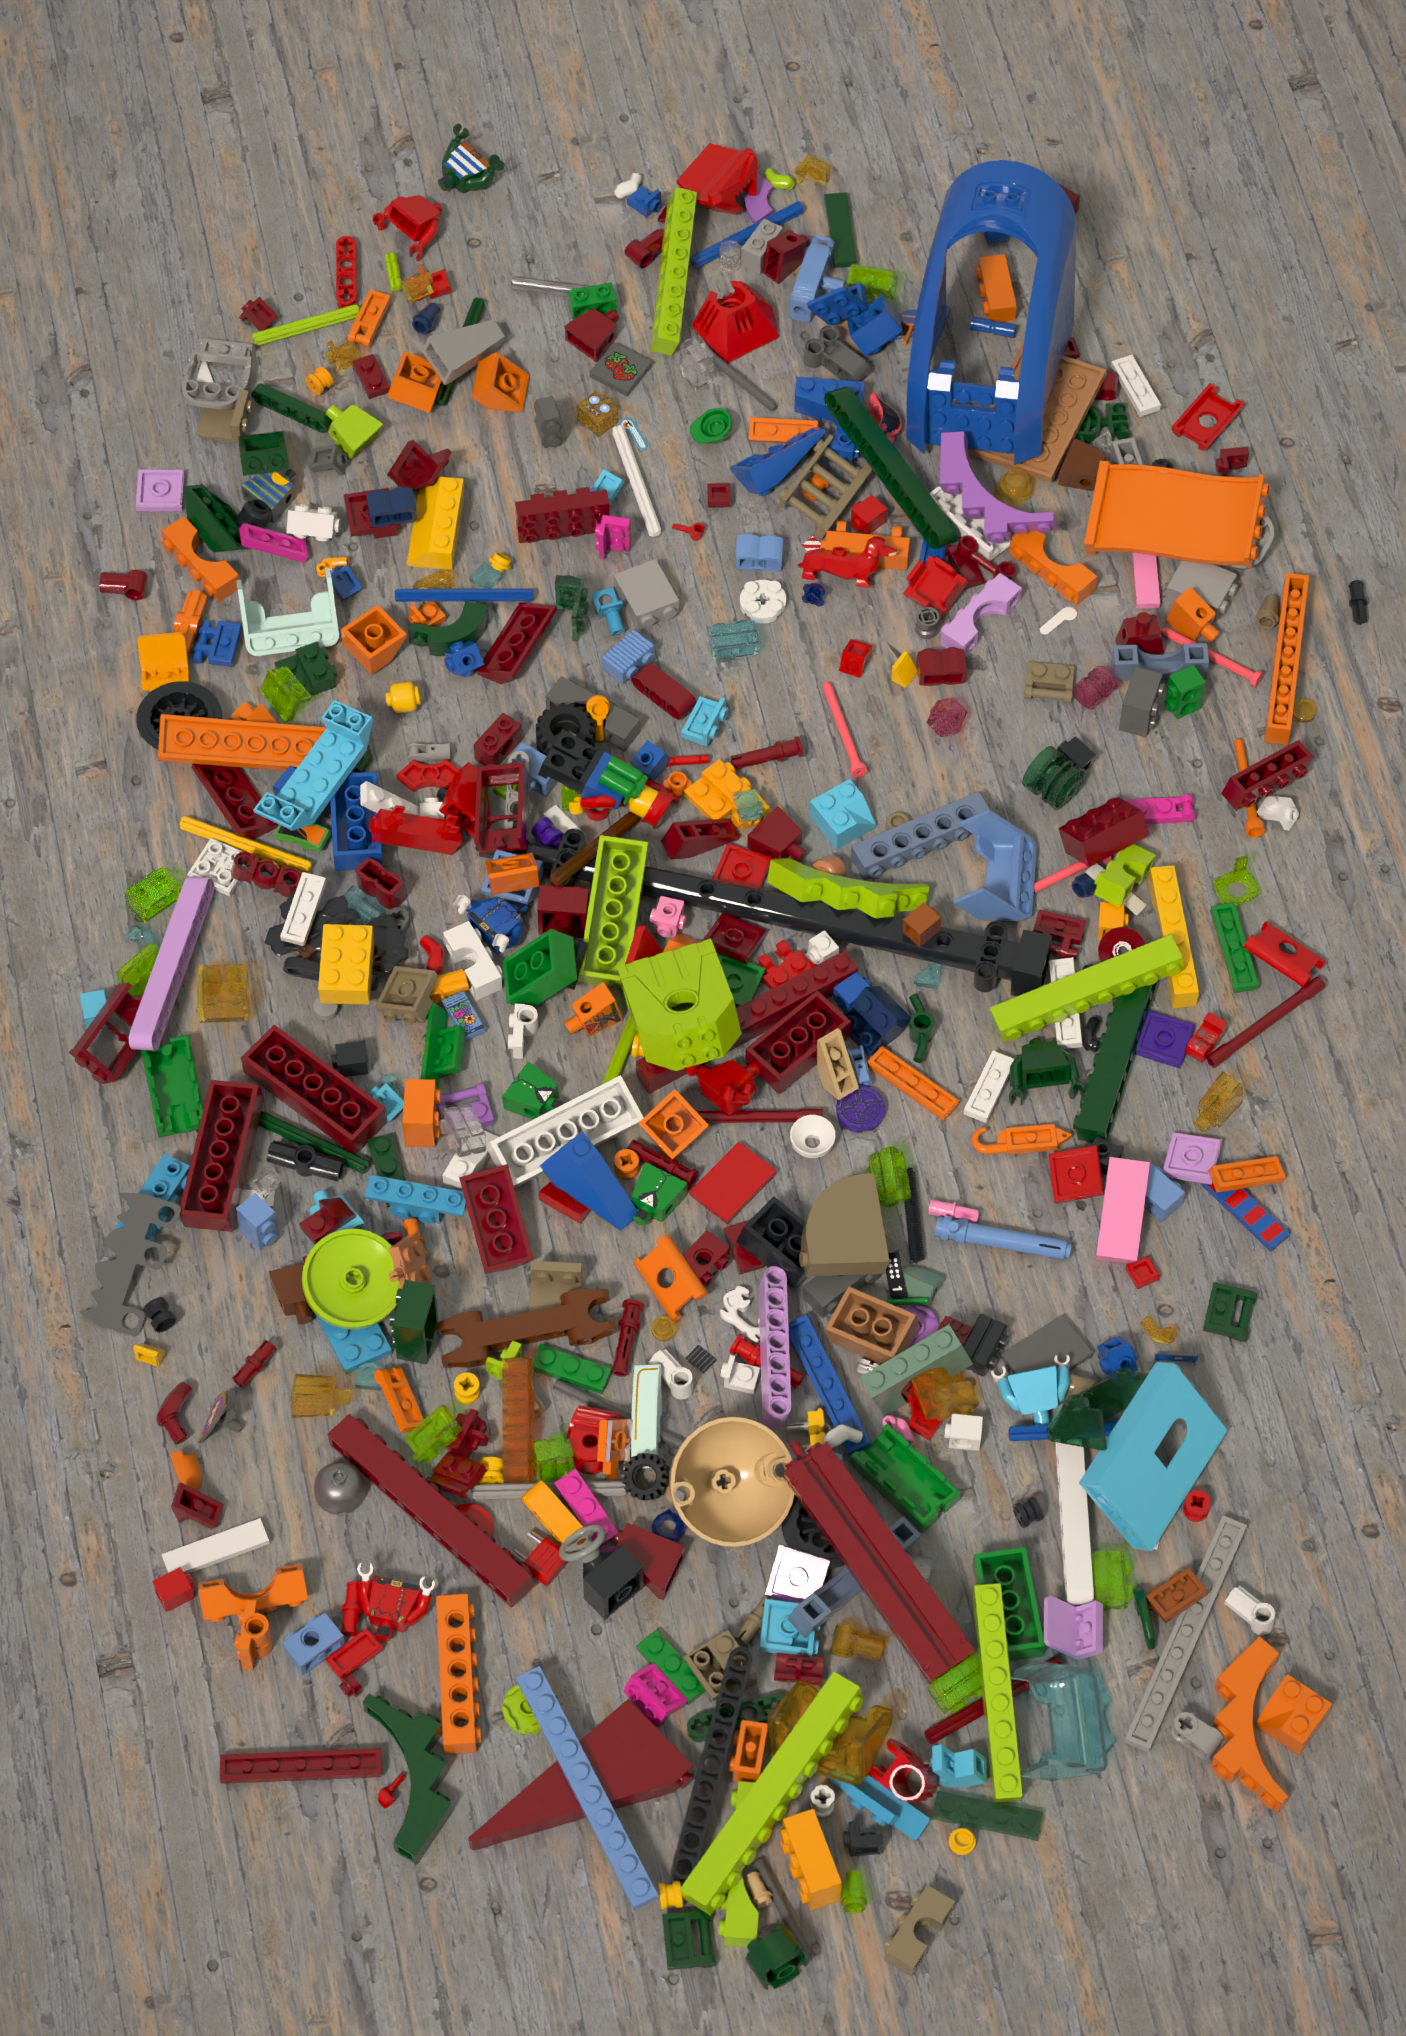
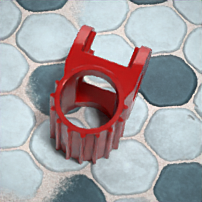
M579 1405L568 1428L567 1439H569L571 1449V1462L579 1472L594 1475L603 1471V1462L597 1461L600 1420H620V1413Z
M890 1738L886 1743L887 1749L897 1758L888 1770L882 1765L879 1767L875 1764H870L867 1768L868 1772L881 1785L892 1790L893 1795L897 1796L899 1800H905L906 1803L927 1801V1798L933 1797L934 1791H937L936 1787L939 1784L937 1782L938 1775L933 1772L929 1764H924L922 1759L901 1742ZM913 1769L919 1773L922 1779V1787L917 1795H914L908 1787V1776Z

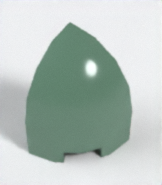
M902 1268L907 1297H928L929 1304H919L928 1308L934 1301L932 1299L934 1289L941 1288L944 1277L922 1268Z

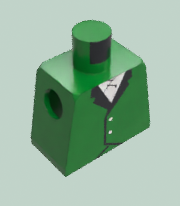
M530 1062L526 1063L502 1096L503 1108L505 1110L533 1120L565 1104V1102L557 1099L559 1096L558 1084Z
M645 1163L631 1197V1201L637 1209L633 1220L642 1226H645L650 1218L663 1222L687 1196V1182Z

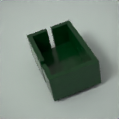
M405 1280L403 1288H398L396 1294L397 1311H392L390 1317V1326H392L391 1337L394 1338L392 1348L396 1349L397 1359L427 1364L432 1342L426 1341L425 1338L434 1339L435 1324L438 1323L435 1285Z

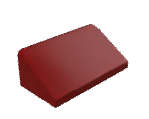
M549 1182L539 1191L540 1201L579 1224L584 1221L591 1211L584 1204L574 1200L575 1198L555 1187L552 1182Z

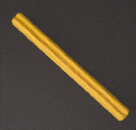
M183 816L179 825L182 830L207 839L213 838L243 852H249L253 856L272 860L278 865H284L287 868H295L300 873H310L312 869V862L257 841L237 836L235 833L188 816Z

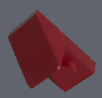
M341 1198L319 1200L320 1209L299 1224L301 1230L315 1245L325 1236L337 1231L356 1218V1215Z
M178 1483L171 1508L179 1522L191 1519L209 1529H214L218 1525L224 1504L183 1483Z

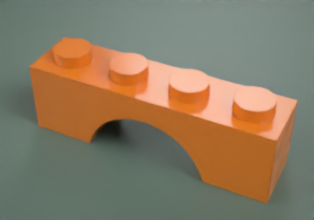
M184 516L161 530L163 537L161 542L164 549L168 553L172 552L178 564L181 567L185 566L191 578L195 582L199 581L209 597L212 596L219 603L238 590L236 580H240L239 574L225 560L209 562L195 554L200 544L198 531Z
M1027 531L1025 534L1016 533L1011 538L1009 545L1011 556L1026 565L1030 572L1040 576L1048 586L1054 587L1066 600L1073 602L1077 606L1096 590L1098 576L1083 564L1059 565L1046 556L1044 552L1046 536L1038 531Z
M302 1563L276 1568L269 1585L263 1590L252 1594H244L233 1590L224 1578L198 1583L204 1620L209 1619L210 1622H218L224 1620L225 1616L236 1614V1617H239L240 1609H245L246 1600L257 1601L258 1610L262 1609L263 1612L276 1610L277 1606L288 1604L289 1607L299 1606L303 1604V1601L308 1600Z

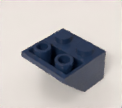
M881 986L865 987L844 1014L851 1021L850 1037L858 1045H862L864 1051L869 1056H873L881 1046L885 1047L898 1038L911 1019Z

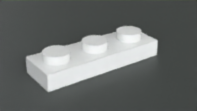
M1133 355L1112 361L1111 368L1118 375V380L1139 417L1159 411L1161 404Z
M368 781L360 785L361 806L377 813L380 809L392 811L393 807L398 805L405 807L403 813L420 815L419 806Z
M302 872L280 936L281 941L305 946L327 883L325 877Z
M992 1051L964 1108V1115L987 1123L1008 1080L1010 1065L1014 1058Z

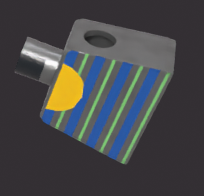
M289 469L283 475L279 472L258 474L241 485L243 499L246 502L254 499L265 502L271 512L270 521L274 523L295 500L293 484L298 480V476L292 469Z

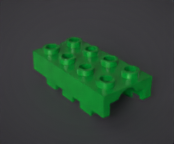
M189 1035L169 1038L170 1044L159 1045L156 1051L141 1050L158 1138L199 1130L204 1108Z
M888 1423L883 1427V1432L876 1437L872 1443L873 1445L864 1451H856L850 1456V1464L922 1533L938 1520L939 1511L942 1510L946 1513L960 1500L961 1492Z

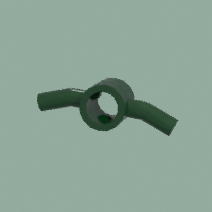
M912 994L909 999L916 1013L910 1019L909 1036L914 1043L918 1044L913 1060L917 1063H922L928 1043L933 1038L935 1021L932 1015L925 1011L918 994Z

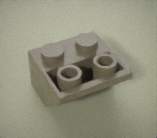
M728 1630L683 1657L712 1700L717 1699L726 1662L731 1651L734 1648L740 1647ZM737 1655L733 1657V1663L736 1666L743 1667L747 1664L743 1656ZM751 1665L745 1690L757 1683V1670L753 1665ZM728 1681L726 1683V1688L729 1692L735 1693L740 1690L737 1682Z

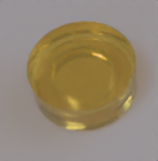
M1309 699L1296 701L1293 707V717L1301 723L1311 722L1316 716L1317 707L1315 703Z

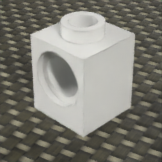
M952 1414L951 1423H946L944 1438L949 1439V1448L980 1451L983 1417Z

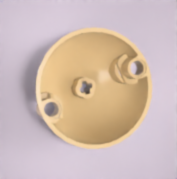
M719 1418L694 1430L679 1446L670 1468L666 1497L673 1504L684 1524L699 1537L721 1546L738 1547L749 1545L762 1540L777 1529L786 1518L792 1506L794 1492L785 1482L784 1474L778 1477L775 1473V1467L778 1463H781L785 1470V1465L792 1458L785 1444L768 1427L746 1418ZM725 1478V1483H722L721 1486L717 1485V1480ZM680 1486L685 1490V1497L681 1501L675 1495L676 1489Z

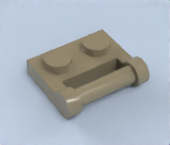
M1028 661L1024 699L1036 697L1064 700V703H1071L1075 666ZM1032 687L1062 689V690H1065V691L1050 690V689H1040V688H1032Z

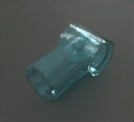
M352 885L343 894L348 902V909H352L357 915V919L365 925L376 917L386 915L384 910L368 900L366 894L355 885Z

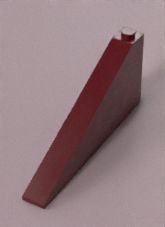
M629 1699L579 1741L614 1810L674 1793L678 1788L681 1787L683 1789L688 1786L693 1780L694 1765ZM556 1761L468 1838L469 1847L472 1851L586 1818L558 1762Z

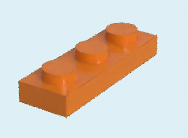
M750 417L748 440L753 442L788 443L787 440L814 427L818 428V421Z
M1277 1156L1211 1166L1208 1171L1216 1192L1282 1183L1286 1178Z

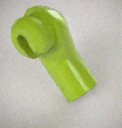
M767 168L763 173L764 177L775 189L791 190L795 185L792 177L776 174L772 168Z

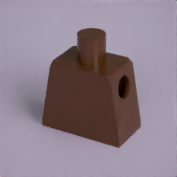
M1074 438L1060 469L1058 485L1094 491L1100 461H1106V453Z
M304 1263L269 1271L271 1286L284 1315L296 1314L299 1324H306L312 1321V1309L306 1301L302 1288Z

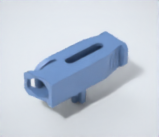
M815 235L812 238L789 300V317L791 319L810 322L813 312L808 309L807 303L820 297L822 289L833 291L845 286V281L827 277L833 261L834 241L832 238ZM818 241L826 242L827 246L818 244Z

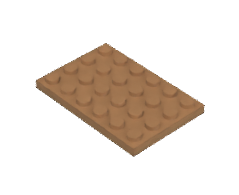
M1024 342L1011 365V368L1014 369L1015 380L1020 378ZM1067 356L1062 357L1043 412L1041 455L1015 465L1014 454L968 449V455L1052 483L1107 375V370ZM991 404L989 408H996V405Z

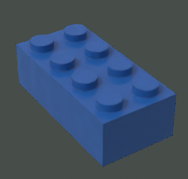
M377 771L350 773L330 800L335 871L355 870L366 858L374 859L383 866L382 843L372 842V832L369 830L370 820L377 813L361 806L360 800L361 784L368 781L379 787Z

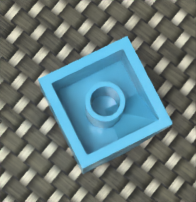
M850 779L810 801V818L836 850L876 828L875 821L863 794Z

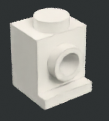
M824 930L809 940L808 952L805 956L816 966L839 954V947Z

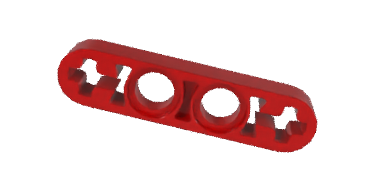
M342 236L336 241V299L339 309L357 304L356 242L350 236ZM346 245L348 246V253H344V246ZM346 261L352 263V265L347 268L341 266V264ZM344 279H350L352 280V283L349 285H343L341 284V281ZM344 293H349V301H344Z

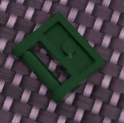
M1213 1282L1202 1331L1232 1337L1239 1342H1246L1249 1336L1247 1329L1252 1306L1256 1303L1257 1293ZM1236 1299L1243 1302L1238 1327L1230 1325Z
M702 1910L662 1914L668 1970L695 1967L711 1968L717 1965L716 1956L712 1952L709 1924L712 1918L709 1914ZM694 1922L699 1924L702 1952L700 1956H694L691 1923Z

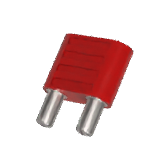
M530 1530L526 1537L538 1546L528 1557L516 1549L511 1553L517 1562L526 1565L533 1573L532 1577L547 1587L568 1564V1561L560 1558V1546L548 1537L543 1538L533 1530Z

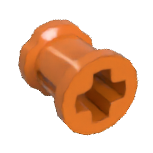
M814 472L812 478L808 481L820 491L830 486L829 483ZM800 487L802 494L811 501L817 500Z

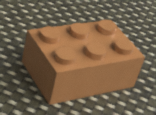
M848 1286L825 1330L829 1342L883 1364L910 1347L920 1326L916 1314Z

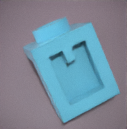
M387 1083L381 1087L375 1085L367 1093L386 1107L387 1123L403 1109L404 1101Z

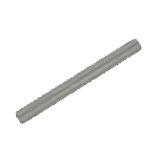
M622 1480L584 1481L594 1496H625L627 1493L624 1489L626 1486L622 1484ZM537 1482L476 1484L472 1489L473 1499L521 1498ZM544 1482L556 1497H562L554 1482Z

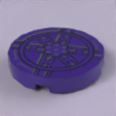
M859 1086L857 1090L837 1100V1118L839 1123L850 1131L862 1133V1131L866 1130L871 1131L881 1124L885 1116V1102L875 1089Z

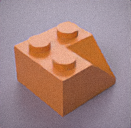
M403 351L387 398L430 413L441 379L427 359Z
M378 604L341 629L342 645L371 675L391 662L407 638V634Z
M405 1079L402 1122L405 1147H435V1138H440L439 1111H435L436 1104H440L441 1090L436 1089L435 1080Z
M675 1089L638 1123L671 1160L676 1159L709 1128L704 1119Z
M1287 1674L1272 1694L1255 1726L1300 1756L1329 1716L1332 1703Z

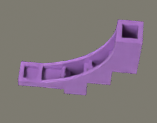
M941 433L940 486L944 493L950 495L962 492V510L965 517L980 519L984 516V534L988 542L1001 544L1004 541H1011V532L1025 534L1027 531L1047 533L1051 530H1057V520L1054 512L1028 513L1020 511L1000 502L981 486L971 470L968 457V440L965 433Z

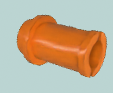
M414 1218L405 1220L402 1224L405 1236L417 1233L419 1240L424 1245L425 1240L421 1237L418 1220Z

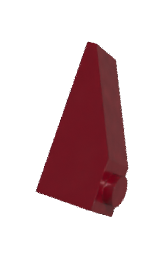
M730 818L673 822L661 839V843L670 859L691 858L727 843L737 841L740 835Z

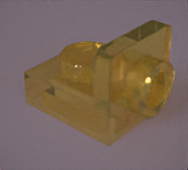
M807 155L795 168L796 183L801 185L804 179L808 177L815 182L826 185L830 180V165Z
M421 264L417 266L420 273L400 281L409 303L434 292L431 287V283L434 280L430 271H424Z
M332 341L327 342L328 351H325L326 358L329 364L334 365L336 371L352 367V361L361 358L353 341L337 347L334 346Z

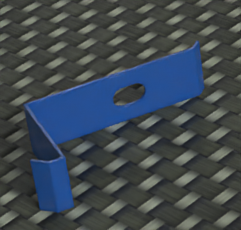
M1155 1354L1154 1365L1156 1360L1196 1362L1199 1354L1197 1356Z

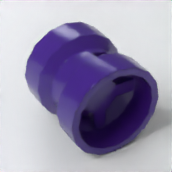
M549 817L539 820L531 830V834L537 840L542 841L541 845L555 848L561 844L564 835L559 828L554 827V823Z

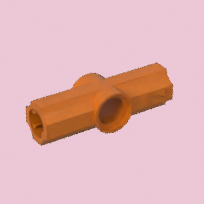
M198 590L187 593L181 612L176 614L174 621V633L182 632L185 635L187 657L189 656L195 636H197L198 629L202 627V615L208 601L207 595Z

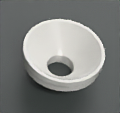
M803 1116L791 1128L790 1140L792 1147L804 1157H822L831 1151L834 1145L835 1129L831 1122L822 1116ZM808 1138H816L820 1144L816 1148H810L806 1146L805 1141Z

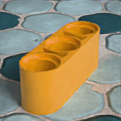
M538 1481L521 1496L524 1504L560 1545L572 1533L583 1528L543 1481Z

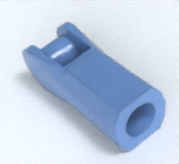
M859 1045V1048L855 1049L847 1047L846 1049L858 1086H872L863 1046ZM861 1058V1060L854 1061L853 1059Z

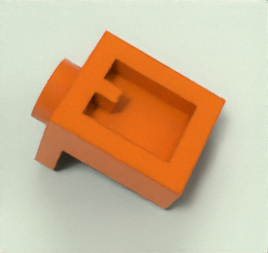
M429 602L418 609L414 604L409 606L410 616H408L410 623L437 627L446 621V615L435 602Z

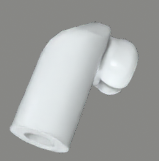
M841 1424L827 1433L824 1437V1443L828 1442L831 1448L839 1446L846 1440L859 1443L863 1433Z

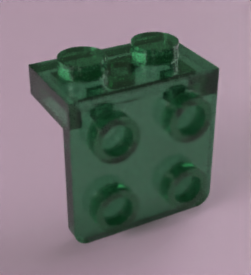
M556 575L557 609L572 611V641H578L579 634L583 635L585 621H583V616L588 613V588L584 586V578H577L571 575Z

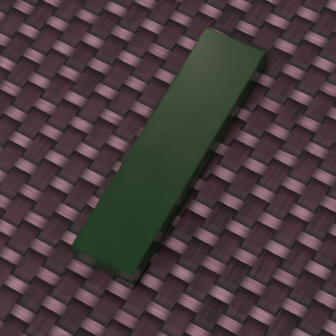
M847 193L824 194L830 238L834 241V268L857 266Z

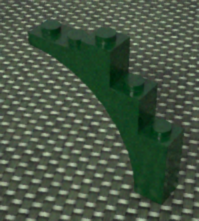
M368 1693L363 1700L364 1712L378 1721L395 1739L405 1757L410 1772L409 1806L403 1825L394 1839L393 1845L396 1853L417 1865L452 1814L450 1799L441 1792L434 1793L448 1773L445 1759L435 1752L430 1754L443 1734L442 1724L436 1716L430 1713L425 1715L420 1711L412 1719V1716L403 1709L396 1710L390 1706V1703L381 1696L374 1697Z

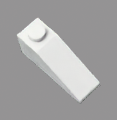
M477 1128L456 1152L443 1173L444 1188L463 1192L459 1177L477 1173L484 1169L491 1157L486 1146L490 1141L499 1136Z

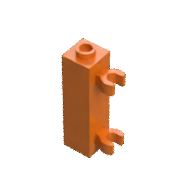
M837 521L836 531H827L826 540L821 539L820 549L833 550L834 547H843L847 549V553L860 554L864 551L866 543L870 538L880 536L885 539L888 546L896 549L897 553L892 557H879L877 568L907 570L910 538L901 537V526L892 527V536L849 533L846 532L847 522Z

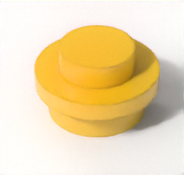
M495 552L493 556H490L489 561L494 569L500 572L510 570L512 560L508 556L500 552Z
M959 1828L950 1834L949 1847L954 1853L967 1855L974 1850L976 1839L970 1830Z

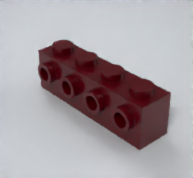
M1297 740L1231 776L1221 794L1236 811L1244 806L1249 808L1257 799L1261 797L1267 798L1275 789L1285 788L1295 778L1298 780L1303 778L1309 770L1307 768L1314 757Z

